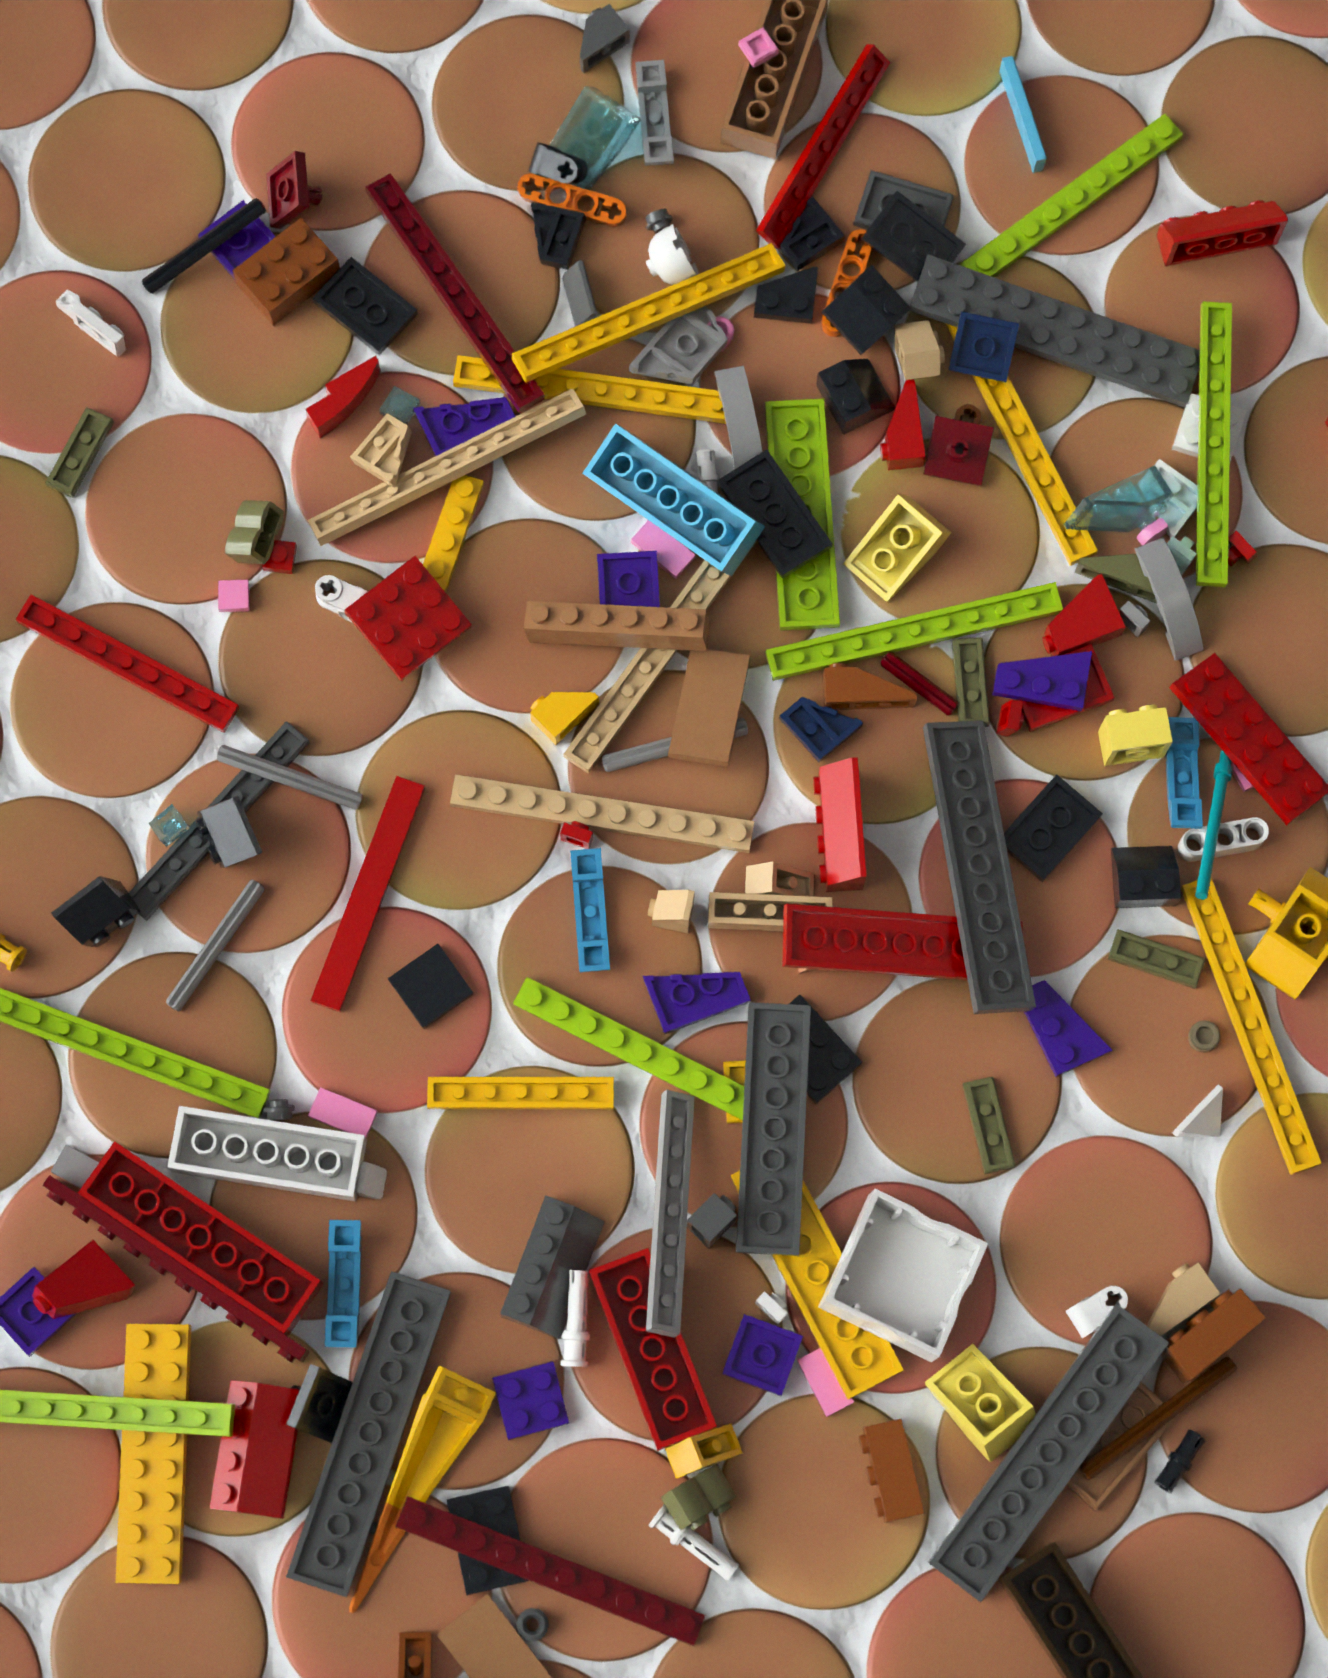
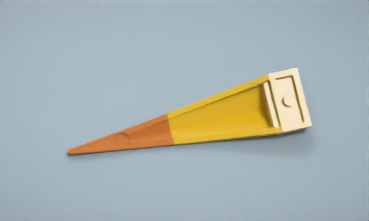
M438 1366L426 1394H423L355 1589L349 1612H356L388 1558L406 1531L395 1526L407 1496L424 1503L427 1501L449 1467L483 1423L496 1392L444 1367Z

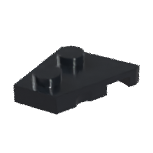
M813 196L808 199L804 212L800 217H797L792 225V231L786 235L780 245L781 252L797 272L845 242L843 232Z
M532 202L531 210L534 217V229L541 264L568 270L586 221L585 214Z

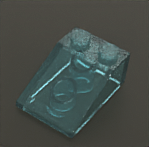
M584 86L551 141L550 146L585 161L588 174L584 181L575 185L590 190L627 144L641 118L596 87ZM569 166L568 171H570L573 174V170L570 169Z
M1153 466L1085 497L1063 525L1069 530L1130 532L1139 527L1143 530L1156 521V516L1168 508L1166 504L1174 494L1157 467Z

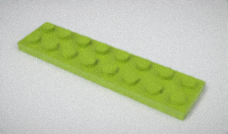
M824 399L765 401L768 451L832 542L831 549L782 579L776 571L780 631L839 628L840 616Z

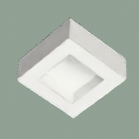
M764 1291L755 1302L777 1325L787 1316V1312L784 1310L787 1305L775 1293L769 1296Z

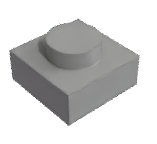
M1130 601L1119 610L1125 626L1138 638L1150 623L1146 611L1137 604L1134 606Z

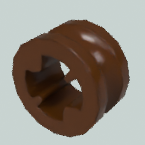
M963 405L956 411L955 420L961 421L964 414H970L969 418L974 417L972 423L980 424L981 412L973 405Z

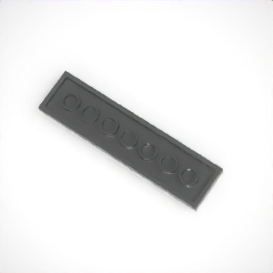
M749 1002L736 1253L799 1256L811 1005Z

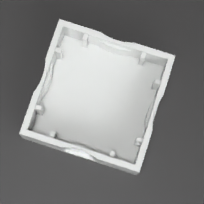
M875 1188L866 1198L818 1308L929 1362H933L942 1353L957 1318L961 1298L973 1281L988 1243L952 1225L930 1219L915 1207Z

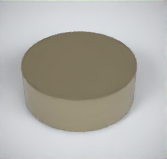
M1199 1021L1188 1032V1042L1198 1052H1209L1220 1041V1031L1210 1021Z

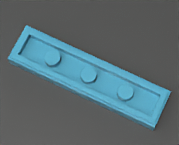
M1014 57L1002 58L999 72L1032 172L1043 171L1047 158Z

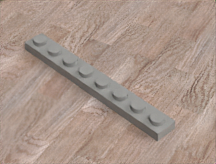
M666 1090L661 1093L646 1331L676 1337L680 1334L695 1096Z

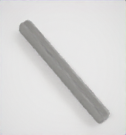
M744 718L738 719L734 738L748 734V726ZM672 737L603 755V767L606 772H611L668 756Z
M221 745L217 753V760L219 762L357 810L362 800L361 793L226 745Z
M255 880L248 882L166 999L168 1006L176 1011H180L264 892V887Z

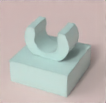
M1172 536L1167 545L1181 575H1183L1197 554L1190 549L1195 542L1187 536H1184L1181 541Z

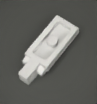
M67 289L56 300L57 307L74 320V324L115 356H120L126 350L123 332L116 325H108L104 322L101 315L94 308H87L81 304L79 295Z

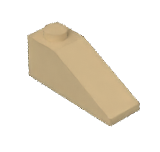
M1185 1263L1172 1273L1175 1279L1168 1283L1147 1324L1158 1335L1162 1336L1221 1294L1199 1263L1192 1267Z

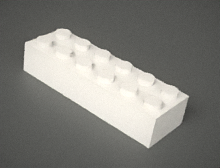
M179 1106L167 1168L172 1173L356 1202L358 1195L356 1188L360 1166L364 1161L367 1139L364 1135Z

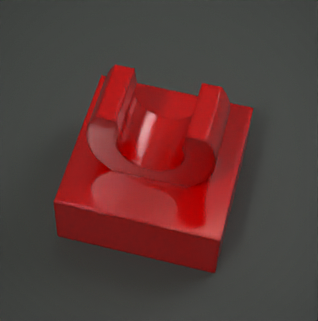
M1237 530L1228 537V543L1232 546L1228 550V564L1230 567L1241 557L1248 564L1257 557V552Z

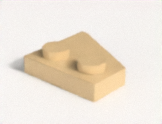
M387 413L350 458L354 464L390 486L395 487L412 431L408 425Z

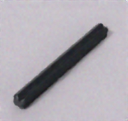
M254 198L143 278L142 284L144 288L153 294L266 212L262 202Z

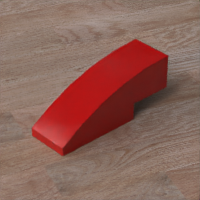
M376 356L325 384L327 397L305 409L308 420L319 438L335 429L347 419L370 392L381 372L379 360Z

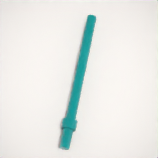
M1222 749L1219 762L1215 765L1213 774L1216 781L1195 893L1196 898L1202 900L1208 897L1227 783L1231 780L1233 773L1231 760Z

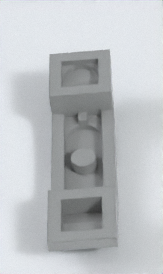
M664 60L635 62L645 166L674 164Z
M744 366L715 371L733 456L734 470L763 452Z
M1164 538L1134 548L1144 577H1148L1163 617L1167 629L1165 635L1174 660L1177 661L1204 650L1199 625L1189 593Z

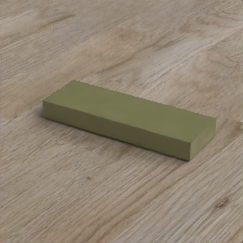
M86 407L45 482L48 487L74 498L114 424L113 419Z
M983 638L952 639L956 699L959 703L957 707L958 722L983 721L984 727H989L990 719Z
M1119 929L1116 931L1107 959L1193 989L1197 987L1205 962L1203 957Z
M988 1077L963 1083L962 1087L984 1174L1015 1168L1016 1165L994 1078Z

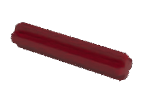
M888 652L881 660L883 668L946 715L950 716L958 707L959 703L957 700L893 652Z

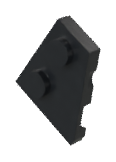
M811 267L757 286L754 318L812 324L818 267Z

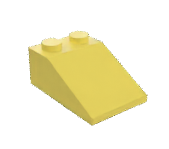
M898 494L843 564L886 602H889L934 556L951 532L911 497Z
M971 1344L924 1382L970 1442L990 1463L1016 1442L1036 1414L1033 1405L974 1344Z

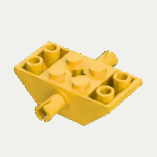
M1309 867L1286 903L1283 901L1281 904L1260 888H1258L1248 905L1253 906L1271 918V925L1245 962V966L1294 1000L1318 970L1324 959L1328 958V878L1312 867ZM1304 925L1309 928L1307 935L1301 931Z

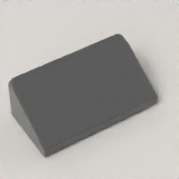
M579 260L562 277L575 326L597 318V310L584 261Z

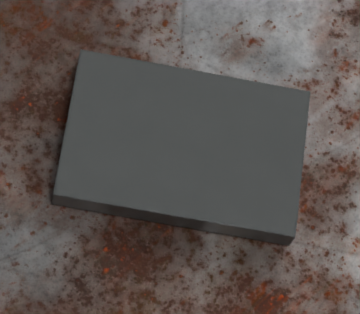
M871 170L854 220V226L868 230L896 191L900 192L942 226H945L954 198L953 194Z

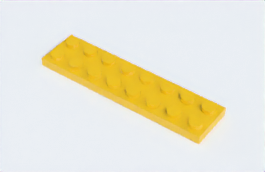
M740 1171L730 1175L738 1193ZM803 1180L799 1256H771L847 1400L902 1372L904 1369L888 1341L818 1308L842 1252Z
M126 1324L123 1397L189 1401L191 1325ZM122 1430L116 1583H182L187 1434Z

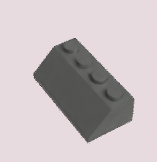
M545 1196L500 1312L501 1317L560 1339L568 1318L569 1270H587L605 1221L573 1205Z

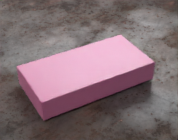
M649 520L631 539V543L640 551H657L658 565L675 579L695 559L693 552Z
M320 1087L308 1117L343 1132L364 1135L367 1139L378 1111Z
M821 1348L797 1360L826 1417L854 1403L853 1398L847 1400Z

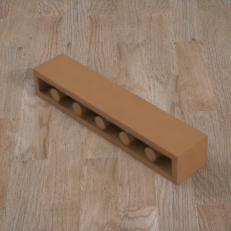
M527 601L524 630L528 640L533 643L707 651L710 628L706 609Z

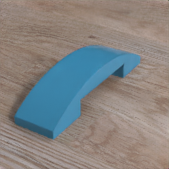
M1168 717L1173 741L1166 753L1167 799L1171 828L1202 829V799H1199L1198 774L1199 722L1195 718Z
M601 848L570 850L579 973L610 970Z
M329 1220V1273L325 1347L356 1348L361 1286V1220Z

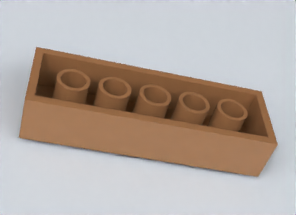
M828 0L765 1L755 31L764 27L779 49L778 55L753 68L746 57L721 127V143L776 160L827 12Z

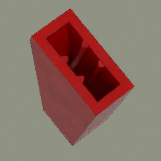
M1102 574L1096 575L1047 625L1044 633L1045 636L1042 637L1048 653H1052L1053 656L1063 655L1090 644L1096 646L1122 636L1126 626Z
M92 1240L35 1285L32 1297L34 1298L35 1306L41 1313H48L52 1319L126 1300L132 1295L135 1284L104 1250Z

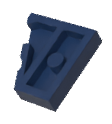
M801 697L779 717L782 723L819 763L863 726V722L860 719H851L837 713V710L827 706L821 707L816 702Z

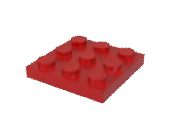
M416 556L412 557L344 610V613L400 681L407 678L472 626Z

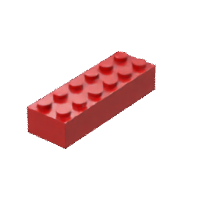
M645 1248L589 1270L655 1448L659 1452L689 1437L716 1429L717 1425L681 1332L676 1337H670L646 1331L651 1254L649 1249Z

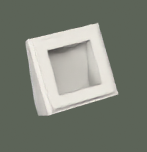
M368 1162L361 1163L356 1188L359 1196L382 1199L387 1170Z

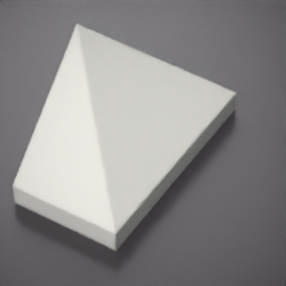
M1218 1084L1172 1133L1176 1137H1220L1223 1088Z

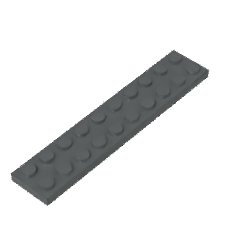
M929 254L926 257L910 304L911 309L909 311L954 327H958L961 311L1019 323L1014 348L1184 408L1188 404L1200 366V350Z
M984 722L926 723L923 726L973 1013L988 1014L1032 1011L1036 1004Z
M391 1271L287 1572V1578L348 1598L451 1295L450 1290Z
M1115 1304L928 1561L929 1564L981 1602L1169 1342L1121 1306Z

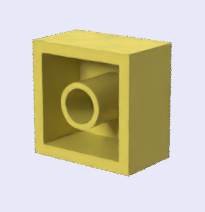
M1146 705L1140 707L1139 711L1128 713L1126 709L1111 711L1105 717L1098 731L1104 766L1164 758L1173 743L1166 707L1157 708V705Z

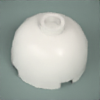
M674 224L655 234L648 248L650 259L646 261L653 277L659 275L664 282L674 285L699 274L696 264H690L692 260L689 254L691 253L680 232L674 227Z

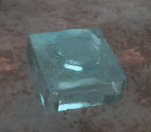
M394 386L379 411L383 416L388 413L407 425L414 415L413 408L419 407L420 399Z
M173 804L149 822L159 840L166 847L190 828Z

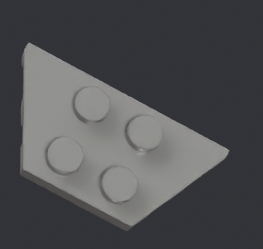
M704 306L667 322L631 362L629 371L634 374L693 384L727 345L728 338L723 329L717 325L716 317L712 310H708L707 306Z

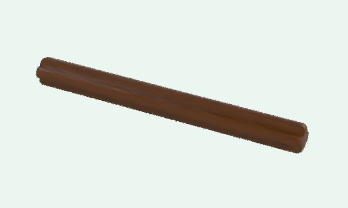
M1229 1356L1223 1358L1080 1466L1081 1472L1088 1480L1096 1477L1237 1371L1234 1361Z

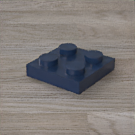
M961 311L948 370L1006 382L1019 323Z

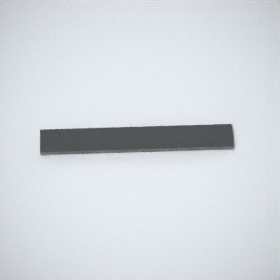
M286 721L255 756L288 767L307 747L310 741ZM241 770L209 806L230 797L238 796L246 813L274 781ZM195 821L129 892L140 909V912L137 914L147 921L209 854L207 848L211 846L207 835L202 836Z

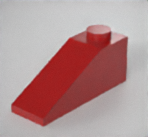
M915 379L905 381L886 432L885 442L880 443L881 460L887 461L888 471L917 468L924 465L926 456Z

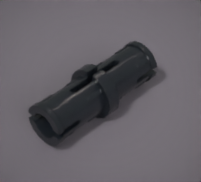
M1188 1429L1174 1452L1171 1451L1168 1455L1169 1461L1154 1483L1159 1485L1162 1490L1171 1494L1185 1471L1191 1469L1192 1460L1206 1440L1197 1432Z

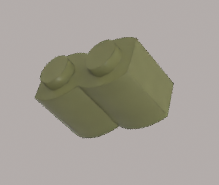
M244 500L238 508L235 527L227 538L225 554L238 563L265 564L271 556L274 537L282 526L284 511L271 501Z
M716 1463L670 1490L661 1499L680 1531L688 1526L694 1531L709 1521L706 1515L712 1512L717 1517L730 1509L729 1501L737 1496Z

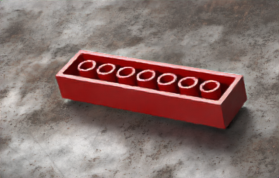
M115 1141L78 1192L84 1199L286 1336L290 1335L324 1285L321 1280Z

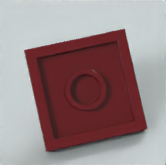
M294 151L266 174L271 228L281 229L305 211L309 204L318 206L321 203L322 194L317 193H321L322 189L320 187L308 186L306 156L304 152Z
M935 416L923 475L982 486L994 427Z

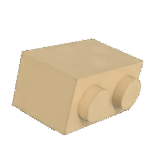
M929 320L895 324V352L905 380L940 375V364L945 362L944 349L942 345L939 346L938 332L932 330Z

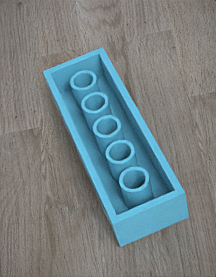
M616 423L583 471L585 476L718 570L730 576L734 574L765 528L759 521Z

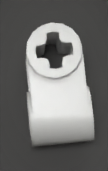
M331 575L322 576L315 585L316 599L319 605L340 615L349 622L352 621L344 613V610L368 592L363 588L351 585ZM330 588L334 589V594L329 593L328 596H324V591H329Z
M1118 1286L1106 1287L1065 1311L1082 1338L1097 1330L1114 1307L1113 1305L1107 1307L1105 1301L1108 1300L1107 1293L1111 1296L1117 1295L1119 1300H1117L1116 1304L1123 1309L1126 1308L1128 1297L1122 1288Z

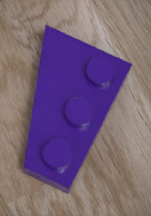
M506 397L470 401L469 404L451 405L450 403L441 404L440 407L424 409V406L413 408L435 456L515 417Z
M1092 651L998 663L992 695L1082 711Z
M740 972L643 976V981L664 1035L751 1002Z
M1045 980L1032 985L1036 1007L1032 1011H1024L1055 1077L1112 1051Z

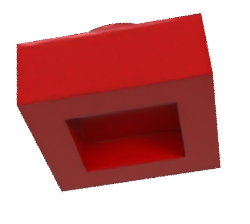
M274 540L271 556L265 564H262L263 571L293 574L297 550L296 542Z
M1011 699L1001 705L996 734L1008 737L1021 729L1024 722L1023 702Z
M572 821V824L564 822L560 832L561 841L590 849L593 841V832L589 831V827L583 823Z

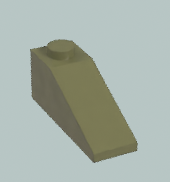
M1137 554L1079 559L1074 573L1090 579L1102 574L1108 586L1157 604L1148 577H1144Z

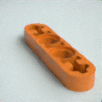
M531 173L523 175L518 181V192L522 199L527 202L581 212L585 214L587 220L611 227L620 226L627 218L625 204L617 198ZM531 181H534L538 189L544 190V185L547 184L545 200L541 199L542 193L538 191H532L531 195H528L524 185H530ZM555 189L565 190L567 193L565 201L560 204L552 202L550 199L552 191ZM583 197H590L594 200V207L588 212H583L578 208V202ZM599 201H604L602 204L603 208L612 210L614 206H618V211L621 215H615L614 219H610L608 212L600 210V216H596L599 211Z
M854 230L848 236L825 308L835 299L837 291L844 290L866 270L872 247L864 242L859 257L854 255L856 243L862 238L866 230ZM848 264H855L860 272L856 276H848L844 273L843 268ZM822 315L821 327L824 333L830 337L841 336L842 334L835 327H831V322Z

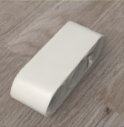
M1258 817L1220 823L1219 834L1226 835L1230 840V845L1224 846L1217 841L1214 858L1258 849L1268 837L1269 828L1267 823ZM1203 826L1202 829H1190L1183 835L1178 844V853L1184 860L1195 862L1202 859L1207 826ZM1246 829H1255L1259 834V839H1250L1246 834ZM1186 840H1196L1200 844V850H1190Z

